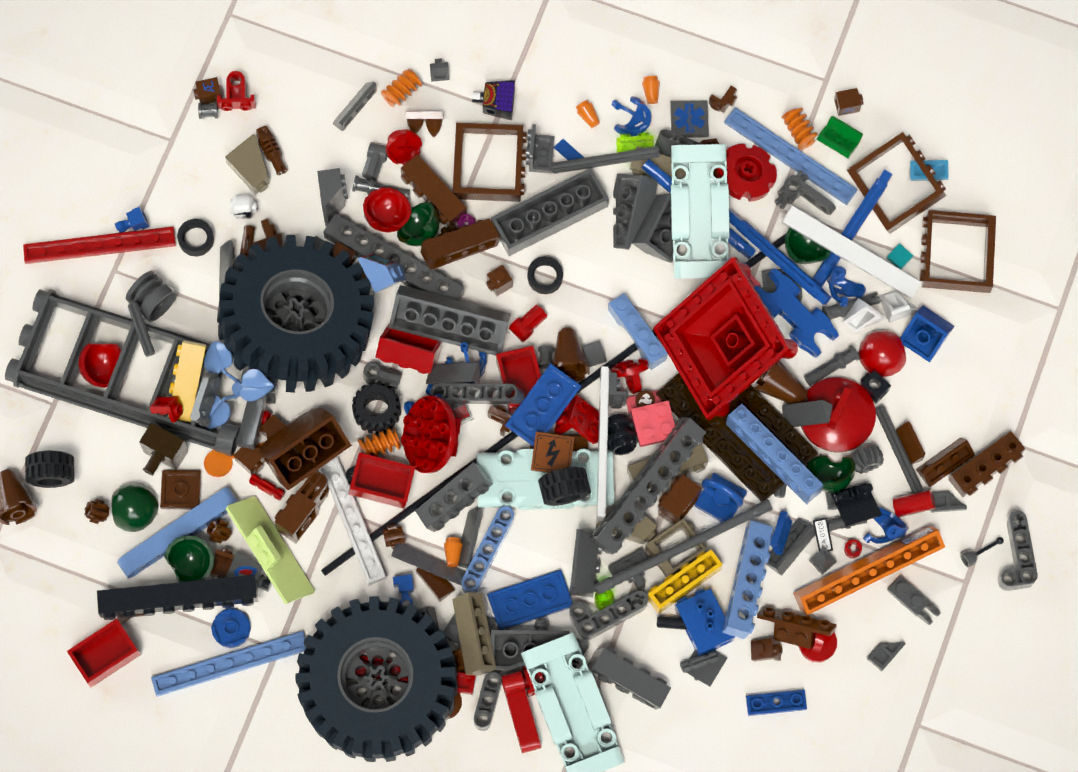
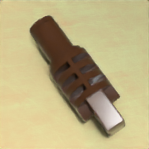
M267 126L256 129L259 145L267 161L272 163L278 176L281 175V172L285 174L288 169L281 158L282 151L275 137Z

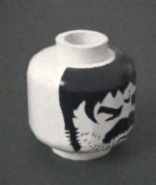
M236 194L233 199H230V214H233L235 218L250 219L253 217V213H257L258 203L254 201L252 195Z

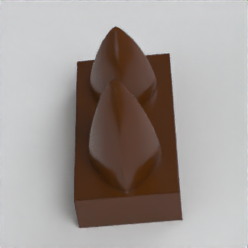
M405 111V119H407L409 129L415 133L419 132L425 119L429 133L432 137H436L442 126L443 111Z

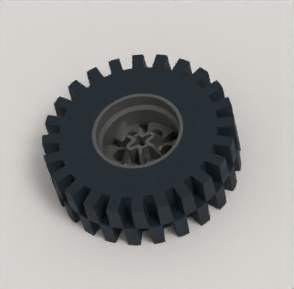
M292 234L286 235L284 247L279 246L276 236L271 237L266 241L265 251L262 250L258 243L253 244L249 248L248 258L241 253L235 259L234 269L229 267L225 273V280L220 288L217 314L219 340H224L226 349L231 351L232 355L234 354V366L239 371L247 365L249 370H260L273 383V390H275L278 379L286 381V392L295 393L297 382L304 383L305 392L315 391L317 379L321 380L325 388L333 385L335 374L341 379L349 374L351 364L356 367L361 360L362 351H365L367 348L374 317V295H370V281L368 278L361 280L363 269L358 262L349 267L350 255L346 251L342 250L334 258V244L325 241L319 251L314 249L315 237L306 236L304 247L296 246V236ZM309 300H312L313 303L310 304V305H308V304H309L308 301H309Z
M370 596L369 602L360 603L359 599L349 601L350 607L344 610L337 606L331 610V618L326 622L321 618L315 624L317 631L313 636L307 635L304 640L306 649L303 654L299 653L298 655L299 673L295 674V681L299 688L298 699L307 719L317 734L325 739L329 746L335 750L343 751L350 758L355 759L356 756L363 757L367 762H375L376 758H384L386 762L395 761V756L405 754L407 757L413 755L415 748L421 744L426 747L432 742L431 736L436 731L441 732L446 726L445 719L448 714H452L455 707L453 701L455 695L458 694V671L453 652L444 632L436 626L434 620L428 614L424 616L415 605L409 603L407 607L402 605L400 600L390 597L389 602H384L380 600L379 596ZM390 652L397 655L390 664L387 663ZM366 653L370 664L367 663L365 665L359 657ZM376 658L384 660L383 664L378 667L373 665V661ZM395 667L401 669L400 674L397 676L390 674L391 670ZM365 669L367 672L365 676L358 677L356 676V671ZM380 675L382 681H377L374 684L375 681L373 677H378ZM408 677V683L398 682L399 679ZM347 679L357 680L359 684L347 686ZM394 687H400L401 693L394 696L391 694V690ZM361 688L367 690L366 695L363 697L357 696V691ZM378 697L384 698V703L381 706L374 705V701ZM388 697L395 701L391 706L388 704ZM368 699H370V702H369V705H368L367 708L361 706L365 701H367Z

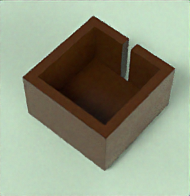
M682 475L680 479L676 478L670 485L669 493L665 492L658 501L660 502L657 506L659 507L658 515L672 525L685 518L701 494L702 488L685 475Z

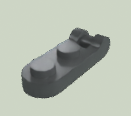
M205 373L191 412V420L203 427H207L211 422L209 415L221 383L217 373Z

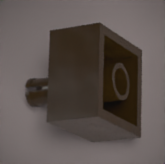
M150 423L139 441L143 452L151 456L142 470L151 476L154 475L161 462L177 470L188 453V448L183 439L153 423Z

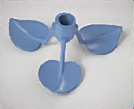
M218 341L211 343L205 354V368L208 372L217 374L222 371L223 374L235 383L232 385L233 395L225 396L222 399L216 395L209 415L211 422L206 427L208 430L220 427L228 421L231 409L229 404L225 402L226 400L242 397L246 401H256L274 388L273 383L268 380L265 374L257 369L247 371L242 381L228 373L225 368L230 367L233 363L232 353L226 349L223 343Z

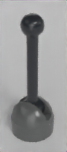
M998 537L995 542L977 552L971 550L960 554L963 564L968 568L976 563L978 555L997 544H1003L1004 539Z

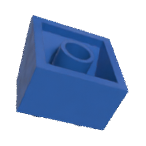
M923 305L916 312L900 339L905 347L930 363L955 326Z

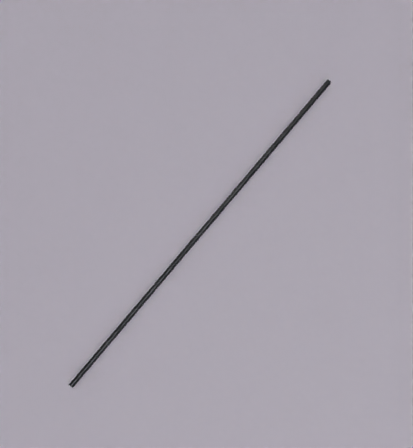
M787 233L772 244L777 248L785 243ZM759 252L745 262V264H748L751 268L767 256L763 252ZM635 343L603 366L611 370L613 366L638 350ZM601 367L578 383L581 385V388L577 393L600 378ZM513 432L509 433L483 453H496L517 438L518 435ZM476 458L369 535L371 541L373 542L382 536L383 529H387V525H397L415 512L417 508L473 462L477 464ZM353 547L321 569L323 575H328L355 555Z

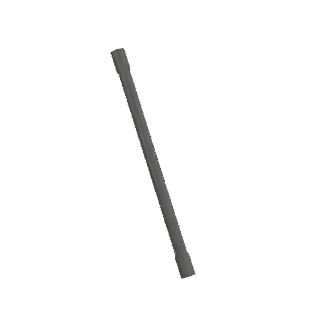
M768 499L700 534L612 577L595 583L594 588L597 594L600 595L616 585L754 517H759L773 510L772 505Z

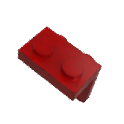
M576 395L557 419L554 432L562 435L573 428L590 443L596 444L599 434V411L579 395Z

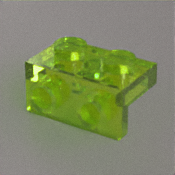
M639 133L638 136L631 137V134H621L619 138H616L617 153L636 150L637 146L642 148L654 147V135L649 133Z

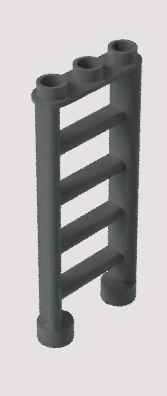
M54 289L49 291L38 290L32 306V310L38 312L34 325L25 324L19 336V345L25 348L20 360L12 358L9 361L5 371V380L13 382L14 387L30 390L138 426L148 428L150 423H153L185 441L213 449L216 452L231 457L234 455L240 427L225 423L222 424L217 434L202 429L203 426L192 421L191 425L180 421L171 422L170 418L161 416L159 413L151 414L149 408L157 397H166L174 376V365L179 363L180 356H176L178 344L182 345L183 340L206 344L205 354L211 344L145 323L150 337L171 343L172 347L147 411L115 401L139 341L132 319L56 294ZM55 307L86 316L60 383L29 373ZM98 321L129 330L103 397L72 387L79 371L78 360L80 352L86 344L90 343ZM248 365L242 370L241 381L244 374L249 371ZM222 371L218 374L220 381L223 375Z

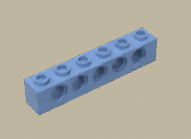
M743 404L728 415L726 425L806 505L821 493L823 484Z
M751 520L745 528L722 633L745 639L754 630L755 623L752 621L759 608V605L756 603L763 590L760 585L766 576L765 563H768L770 558L768 549L771 546L770 543L773 536L772 526ZM754 542L759 543L761 548L756 547ZM750 560H754L757 565H753ZM746 577L751 578L753 583L748 582ZM742 595H746L749 601H746ZM738 613H742L745 619L741 618Z

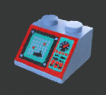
M375 254L358 258L375 293L405 280L404 269L395 261Z

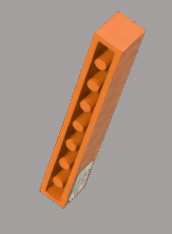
M930 525L793 594L799 609L806 615H809L945 548L939 530Z

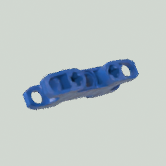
M773 268L768 275L775 283V292L767 293L757 285L754 288L772 318L780 314L792 326L793 330L789 333V337L797 343L800 349L817 358L822 352L814 342L815 334L822 333L832 341L839 334L830 319L820 309L815 308L809 312L796 298L801 293L799 287L789 277Z

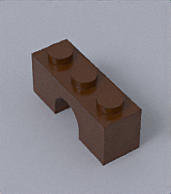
M273 414L260 429L261 433L268 440L286 427V425ZM241 447L233 455L235 461L251 476L255 472L261 471L265 460L259 452L260 447L255 448V450Z

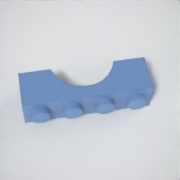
M625 293L608 303L609 313L616 323L622 326L630 335L640 356L648 360L649 369L652 370L665 362L668 353Z

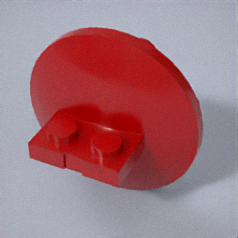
M833 377L821 380L807 390V402L824 400L832 404L829 423L801 426L805 436L815 446L825 451L842 453L858 448L869 438L876 422V409L871 396L861 385L846 378Z
M425 396L414 403L403 419L404 428L401 444L404 447V452L410 465L415 466V470L418 472L431 474L441 470L451 456L456 457L461 418L454 417L449 404L440 397Z

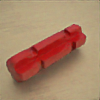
M253 474L250 477L249 483L255 487L257 486L263 492L270 496L273 495L277 500H281L284 497V490L279 487L276 488L269 481L261 479L257 474Z

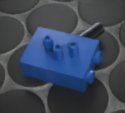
M705 588L700 589L694 593L695 596L689 599L688 597L679 599L674 608L679 618L658 616L656 622L658 628L685 630L698 656L723 647L735 639L734 636L722 633L725 616L711 588L705 590Z

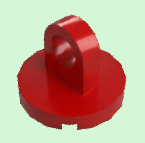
M397 130L388 137L386 154L394 164L405 165L421 152V138L413 130Z
M639 358L638 362L635 363L633 360H627L613 366L611 373H617V377H625L628 390L631 394H635L642 390L639 373L649 369L648 360Z
M814 632L811 649L800 646L798 648L805 659L813 663H822L834 655L837 648V637L835 632L831 636Z

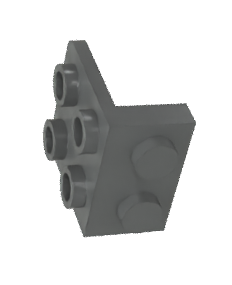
M532 124V129H528L525 165H529V172L551 173L555 136L537 135L536 124Z

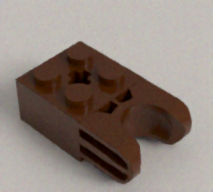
M320 472L312 473L296 494H292L288 498L286 507L283 510L280 509L274 517L277 531L295 544H297L319 515L318 508L329 495V487L324 474Z

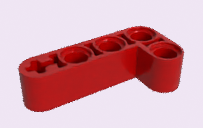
M521 671L501 676L502 686L521 753L541 749Z

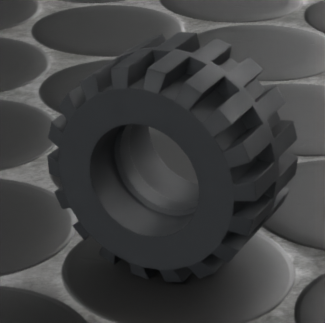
M370 382L368 387L363 385L361 391L357 390L356 397H353V416L357 425H360L363 431L367 429L370 434L373 431L379 434V431L384 430V433H386L387 428L393 429L395 427V422L398 423L399 416H401L399 396L386 383L382 386L381 382H377V385H373V382ZM374 400H381L388 405L387 411L380 416L369 415L365 408Z
M47 450L34 452L25 457V482L30 485L42 488H57L69 485L75 481L74 456L69 453Z
M566 467L554 470L543 475L538 480L545 505L558 506L573 503L587 497L591 493L586 469L583 467Z

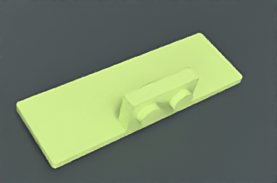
M255 496L226 507L230 517L285 604L315 592Z

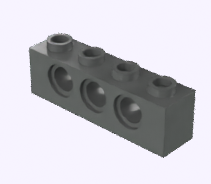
M473 462L417 508L415 512L426 529L432 532L439 531L450 519L456 518L462 509L472 505L479 495L485 494L489 487L493 485V482L482 466ZM472 483L471 489L468 490L469 484ZM457 495V500L453 503V498ZM442 508L441 514L438 515L439 509Z

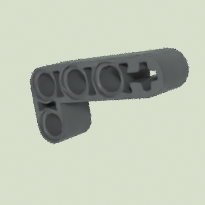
M1016 510L1010 514L1007 520V530L1015 568L1005 570L998 579L999 587L1005 591L1030 588L1038 578L1027 517L1024 512ZM1014 518H1016L1017 521H1020L1019 525H1017L1016 521H1013ZM1016 537H1022L1025 543H1018ZM1025 555L1028 558V562H1022L1019 556ZM1023 574H1029L1032 581H1026L1023 578ZM1005 576L1010 577V578L1012 579L1013 583H1012V584L1006 583V582L1004 581V577H1005Z
M636 591L593 615L589 613L583 603L575 602L570 606L569 617L579 636L584 640H591L643 612L647 607L648 597L644 592ZM637 598L639 601L643 600L642 605H640L639 603L635 604ZM619 607H624L627 613L620 615L616 610ZM581 609L583 615L577 617L573 614V611ZM606 616L610 619V622L602 624L599 619ZM584 626H591L593 631L589 634L584 633L582 628Z

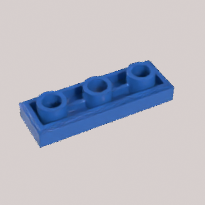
M805 690L748 695L745 697L748 716L807 710ZM778 700L780 704L775 705L773 701Z

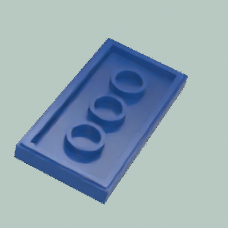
M550 363L508 420L505 427L534 447L536 432H549L579 391L581 385Z
M561 570L487 594L499 630H506L570 609V606L573 604Z

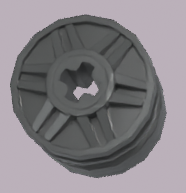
M148 271L140 276L126 294V301L129 304L137 302L142 316L149 322H153L163 316L173 305L177 297L176 291L168 284L162 285V278L158 277L154 271Z

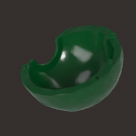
M424 202L411 209L408 222L397 231V238L400 242L417 247L421 246L422 242L426 239L434 238L437 235L440 221L439 214L433 205Z
M789 227L785 236V249L788 256L795 263L812 264L829 257L831 253L829 250Z
M820 454V456L812 459L806 466L823 484L821 491L826 493L845 489L855 475V462L851 457H842V461L836 463L832 462L828 456Z
M128 483L121 485L112 494L113 520L115 525L124 531L137 532L144 530L153 522L158 513L159 505L156 495L149 487L143 484Z
M184 535L176 538L168 545L164 554V558L174 570L178 582L205 580L210 575L214 566V554L211 547L205 540L197 536Z

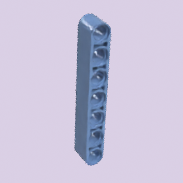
M229 487L221 489L123 555L117 561V564L128 579L136 576L163 558L168 545L176 538L184 535H197L207 528L210 522L216 521L217 518L220 519L228 514L226 507L239 502Z

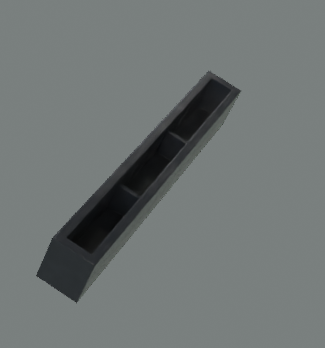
M255 575L97 591L98 614L104 620L116 619V616L133 618L135 614L153 616L155 612L173 614L175 610L193 612L195 608L212 610L214 606L232 608L234 604L252 606L254 602H258L257 579Z

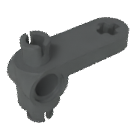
M801 170L796 176L791 175L788 177L784 185L777 192L779 197L774 202L777 206L781 204V209H784L787 203L792 204L800 196L827 215H831L836 209L829 199L805 183L809 177L806 173L802 175L804 172ZM795 186L797 190L792 191L788 187Z

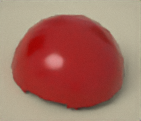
M385 187L372 191L365 197L363 203L364 218L377 231L395 232L408 222L411 215V206L406 196L398 190Z
M885 329L875 330L868 334L860 343L858 351L859 361L864 369L870 373L875 370L881 377L892 376L900 372L906 364V352L903 343L894 332Z
M89 343L84 346L79 355L78 366L85 381L96 387L105 388L108 386L121 353V349L117 344Z

